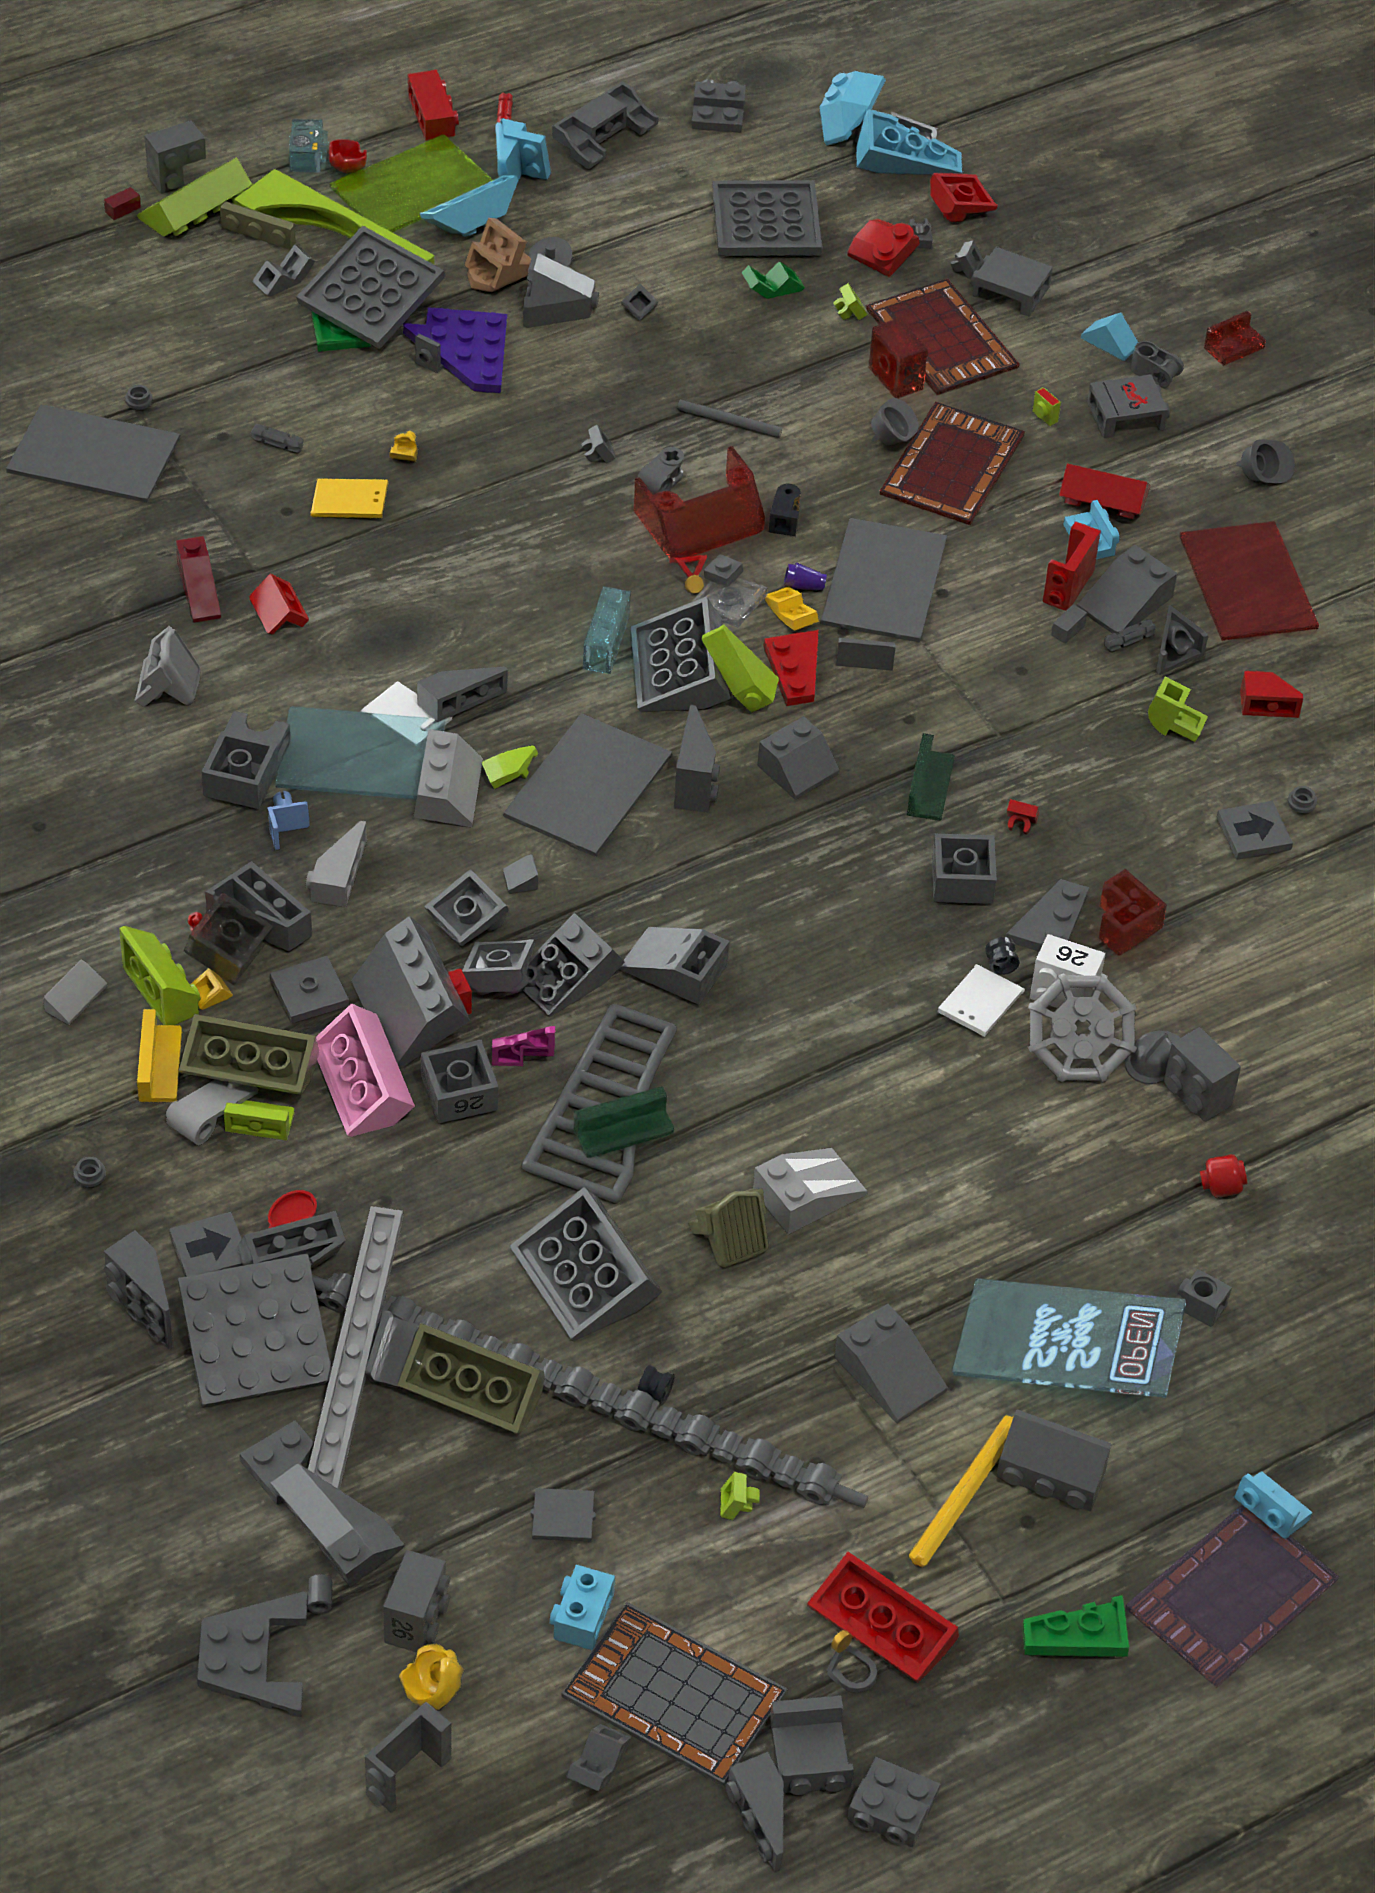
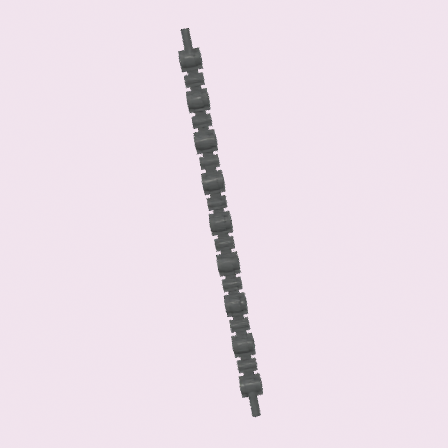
M333 1273L332 1277L326 1280L312 1274L315 1289L322 1292L319 1301L335 1312H346L354 1277L347 1273ZM391 1295L387 1302H383L378 1325L381 1323L384 1311H389L394 1318L419 1325L420 1323L426 1324L544 1371L545 1375L542 1390L550 1392L552 1387H556L554 1395L560 1397L564 1403L570 1406H583L586 1408L588 1402L591 1401L593 1402L591 1408L601 1414L610 1416L614 1410L616 1411L614 1419L620 1421L624 1427L630 1430H643L646 1432L649 1425L653 1426L652 1433L657 1434L661 1438L670 1440L674 1434L676 1435L675 1444L680 1445L683 1450L692 1455L703 1454L707 1456L710 1449L714 1450L712 1457L729 1464L732 1463L733 1459L738 1460L735 1468L742 1470L744 1474L752 1479L759 1480L763 1478L768 1480L770 1475L774 1474V1482L779 1483L783 1487L793 1488L795 1483L799 1484L797 1492L803 1494L808 1501L815 1504L825 1503L829 1505L833 1497L861 1508H865L869 1496L840 1485L839 1482L842 1475L827 1464H814L810 1462L808 1468L805 1469L803 1468L804 1461L795 1456L786 1454L784 1459H780L781 1450L776 1449L767 1440H753L749 1438L746 1444H742L743 1437L735 1432L724 1430L722 1435L718 1434L720 1426L714 1424L711 1419L704 1415L697 1414L693 1416L688 1414L686 1419L682 1420V1412L677 1411L675 1408L664 1406L661 1411L658 1410L660 1402L655 1401L646 1392L628 1390L625 1396H622V1389L612 1383L604 1382L599 1387L600 1378L595 1377L589 1370L577 1366L572 1368L568 1366L566 1371L562 1372V1365L554 1360L544 1358L542 1363H539L540 1354L535 1353L529 1346L523 1343L512 1344L509 1342L504 1349L502 1348L503 1341L498 1340L494 1336L485 1334L482 1340L479 1339L481 1331L475 1329L472 1324L465 1320L458 1319L454 1321L449 1319L447 1325H444V1318L436 1313L426 1311L421 1316L422 1307L417 1306L407 1297H394Z

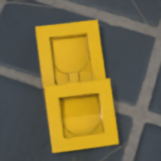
M790 587L764 595L765 601L771 610L784 624L794 631L819 622L817 611L803 604L802 594Z

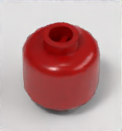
M1233 1154L1209 1158L1205 1164L1206 1170L1200 1171L1203 1189H1210L1212 1196L1215 1198L1240 1194L1243 1191V1185L1248 1184L1243 1160L1238 1161V1158Z

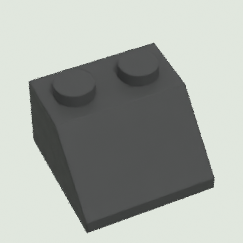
M804 716L759 742L757 766L794 799L799 798L839 774V767L823 733Z

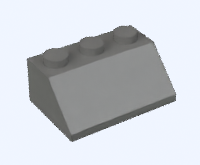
M433 729L428 730L414 817L472 828L483 758L458 734Z

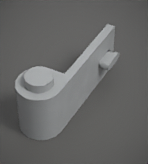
M215 1079L181 1100L174 1101L166 1111V1123L197 1145L203 1144L213 1133L217 1118L224 1114L227 1102L241 1104L258 1094L259 1089L255 1086Z

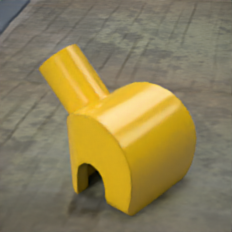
M408 431L406 434H399L394 438V446L389 453L390 458L416 462L418 449L414 432Z

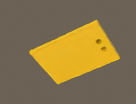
M319 478L310 515L312 517L382 518L388 480Z

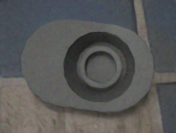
M891 398L886 401L871 421V426L875 433L872 441L880 440L887 446H894L908 441L918 431V420L912 408L898 398Z
M1260 439L1255 440L1250 447L1245 449L1241 460L1236 465L1242 467L1245 476L1252 481L1284 483L1292 477L1295 461L1291 450L1283 442Z
M1160 1030L1142 1035L1135 1043L1137 1047L1135 1053H1131L1125 1059V1068L1128 1074L1136 1081L1144 1084H1156L1164 1081L1171 1044L1180 1039V1037L1169 1031Z

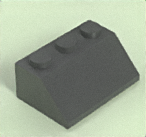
M1016 1410L1000 1457L997 1478L1003 1479L1011 1485H1019L1033 1490L1041 1496L1052 1497L1066 1502L1071 1507L1082 1508L1091 1512L1104 1482L1112 1444Z

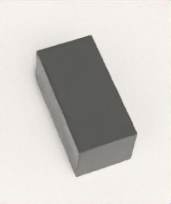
M1073 604L1053 623L1051 636L1066 644L1086 625L1087 612Z

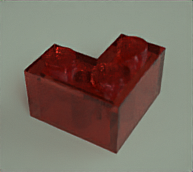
M1124 869L1103 884L1100 907L1106 913L1102 915L1098 938L1120 956L1162 929L1167 904Z

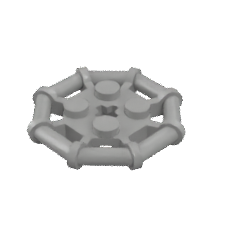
M1101 973L1100 976L1057 975L1058 979L1035 1002H1030L1028 1009H1030V1046H1028V1049L1062 1083L1065 1080H1095L1103 1083L1137 1049L1135 1046L1136 1005L1135 1003L1132 1004L1107 979L1108 976ZM1070 988H1094L1091 997H1073ZM1063 991L1066 1000L1054 1012L1046 1009ZM1101 991L1119 1010L1110 1012L1098 1000ZM1042 1015L1050 1018L1051 1024L1050 1038L1043 1041ZM1121 1015L1122 1041L1114 1038V1018ZM1077 1020L1089 1023L1088 1030L1090 1032L1087 1036L1083 1033L1078 1036L1075 1033L1077 1030L1075 1022ZM1054 1044L1066 1056L1063 1065L1045 1046ZM1110 1044L1119 1047V1049L1103 1065H1101L1098 1056ZM1073 1059H1091L1094 1068H1070Z

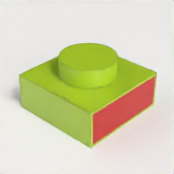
M1043 387L1035 391L1033 412L1049 426L1054 425L1059 419L1061 402Z

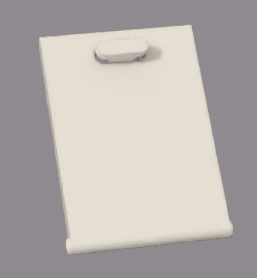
M398 681L361 710L363 714L368 715L416 748L427 740L429 729L439 731L452 720L450 716L436 722L434 718L417 705V694Z
M976 964L971 972L939 1006L938 1013L985 1037L1020 995L1025 992V989Z

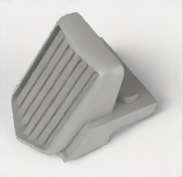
M170 626L151 640L148 657L143 661L135 702L143 707L153 699L157 700L163 691L185 705H190L195 699L200 680V666L177 631Z

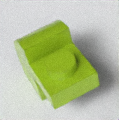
M1166 676L1149 707L1148 716L1150 722L1156 730L1165 736L1170 729L1196 742L1208 716L1185 705L1184 703L1191 689Z

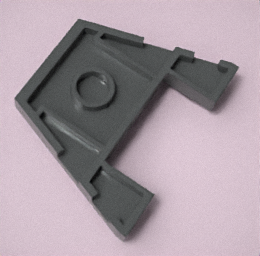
M300 1592L203 1618L198 1664V1687L239 1700L241 1697L260 1702L262 1707L273 1709V1707L288 1711V1715L301 1717L303 1682H267L270 1626H307L308 1592Z

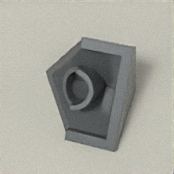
M1170 604L1156 670L1159 675L1205 655L1208 634Z

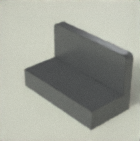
M839 638L836 666L893 671L896 644L893 642Z
M384 1311L365 1369V1374L369 1381L401 1389L397 1385L419 1324L394 1318L391 1312Z

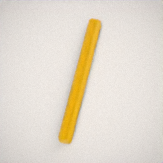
M1006 1415L1002 1418L910 1552L909 1557L915 1566L924 1567L928 1564L1001 1457L1013 1417Z

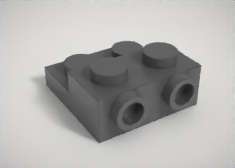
M710 79L702 82L696 81L691 129L742 133L746 85H740L735 81L728 82L727 84L715 83Z
M875 1757L866 1778L862 1779L849 1806L847 1821L852 1822L861 1830L881 1834L894 1844H905L913 1848L940 1791L941 1783Z

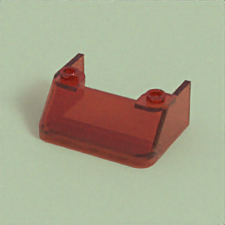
M733 446L727 448L725 480L729 486L683 502L676 493L671 491L652 494L640 477L635 479L634 512L669 558L695 556L756 535L765 528V514L754 474Z

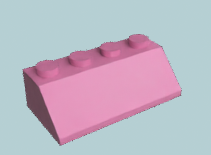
M350 1004L316 1036L319 1047L317 1060L348 1136L352 1137L394 1126L415 1107L376 1013Z

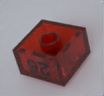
M901 318L872 327L868 368L894 398L899 399L923 390L926 377V362L929 354L925 343L917 338L911 327L907 326Z

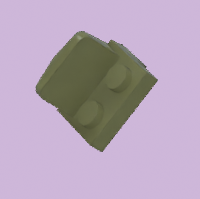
M763 1189L731 1192L720 1201L696 1209L697 1219L688 1222L692 1234H703L705 1238H709L717 1264L720 1267H729L765 1253L768 1250L769 1243L764 1217L766 1209Z

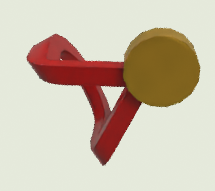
M707 555L669 558V563H678L688 577L685 581V588L689 593H698L704 587V582L699 574L707 559ZM699 561L692 574L685 563Z

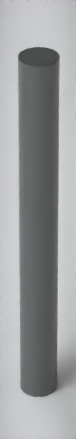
M681 399L678 402L677 410L777 438H780L782 434V427Z

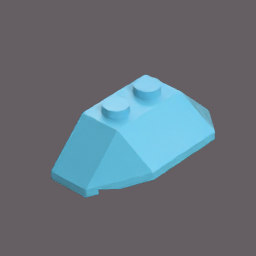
M854 71L847 74L840 73L833 78L832 84L820 105L823 137L826 146L847 140L851 136V131L863 121L866 111L872 109L886 81L883 76Z
M503 175L428 211L420 213L421 219L449 233L462 234L463 237L472 235L477 232V227L486 226L488 218L497 219L506 215L518 183L517 175Z

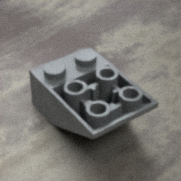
M573 913L531 957L527 969L528 984L523 988V991L551 1017L605 984L625 961L582 919Z
M648 927L624 959L625 963L619 970L699 1005L728 965L730 941L703 929Z
M134 1230L104 1250V1271L108 1284L106 1285V1290L114 1301H120L126 1307L128 1314L134 1321L138 1322L140 1320L147 1327V1331L156 1342L161 1341L168 1349H171L173 1342L170 1310L156 1250Z

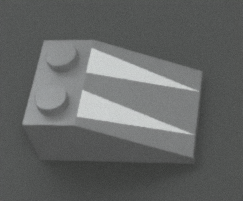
M832 1148L781 1154L755 1167L753 1189H763L765 1206L787 1234L867 1195L865 1187Z

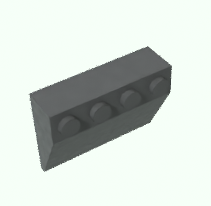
M707 596L631 626L637 706L640 712L689 710L690 705H695L697 709H706L730 699L729 687L702 641V635L722 626V617Z
M410 916L383 935L351 980L364 1009L378 1015L399 1069L470 1021L468 1013L428 931Z
M586 1187L578 1191L510 1245V1248L573 1341L638 1312L663 1292L602 1202Z

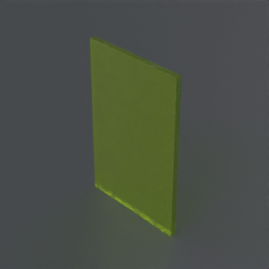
M443 134L359 170L356 173L331 182L330 188L357 214L390 232H394L422 220L420 213L493 180Z

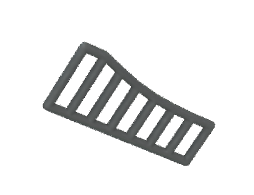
M611 1004L523 1160L522 1169L528 1173L579 1191L586 1187L596 1197L618 1203L634 1175L636 1141L645 1098L661 1060L677 1032L676 1025L618 1004ZM618 1017L662 1032L657 1043H653L611 1027ZM607 1039L650 1054L646 1066L599 1049L604 1040ZM595 1061L638 1076L640 1080L635 1089L587 1071L592 1062ZM580 1083L631 1100L629 1113L576 1095L575 1092ZM568 1105L626 1125L625 1138L562 1116ZM558 1128L623 1151L622 1165L550 1140L555 1129ZM544 1150L617 1176L618 1179L611 1189L538 1163L537 1161Z

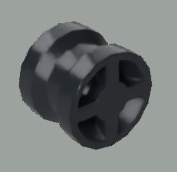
M1000 937L986 945L985 951L990 959V969L997 975L1010 974L1019 967L1020 961L1015 953L1016 948L1012 939Z
M648 1365L640 1379L637 1390L648 1393L655 1401L663 1405L670 1395L675 1375L669 1372L660 1373L656 1367Z

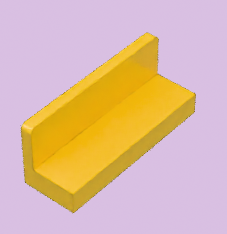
M143 1009L137 1077L139 1102L177 1101L182 1027L180 1025H157L156 1009Z

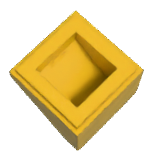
M210 968L191 983L197 987L200 993L201 1000L198 1001V1006L202 1010L233 996L222 978Z

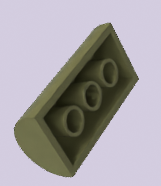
M420 1323L397 1386L512 1432L520 1433L528 1425L535 1412L542 1393L545 1375L544 1371Z

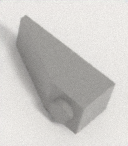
M359 821L317 859L314 871L308 872L306 888L310 889L312 902L342 907L347 906L367 842L365 821Z

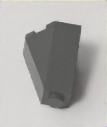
M533 252L528 269L523 327L531 328L590 318L592 309L598 307L599 292H595V280L539 253Z

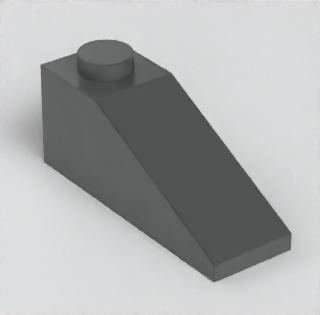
M504 666L441 671L417 681V705L434 718L436 722H439L506 693L508 669Z

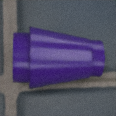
M797 562L795 565L788 564L784 586H789L794 590L823 591L827 575Z

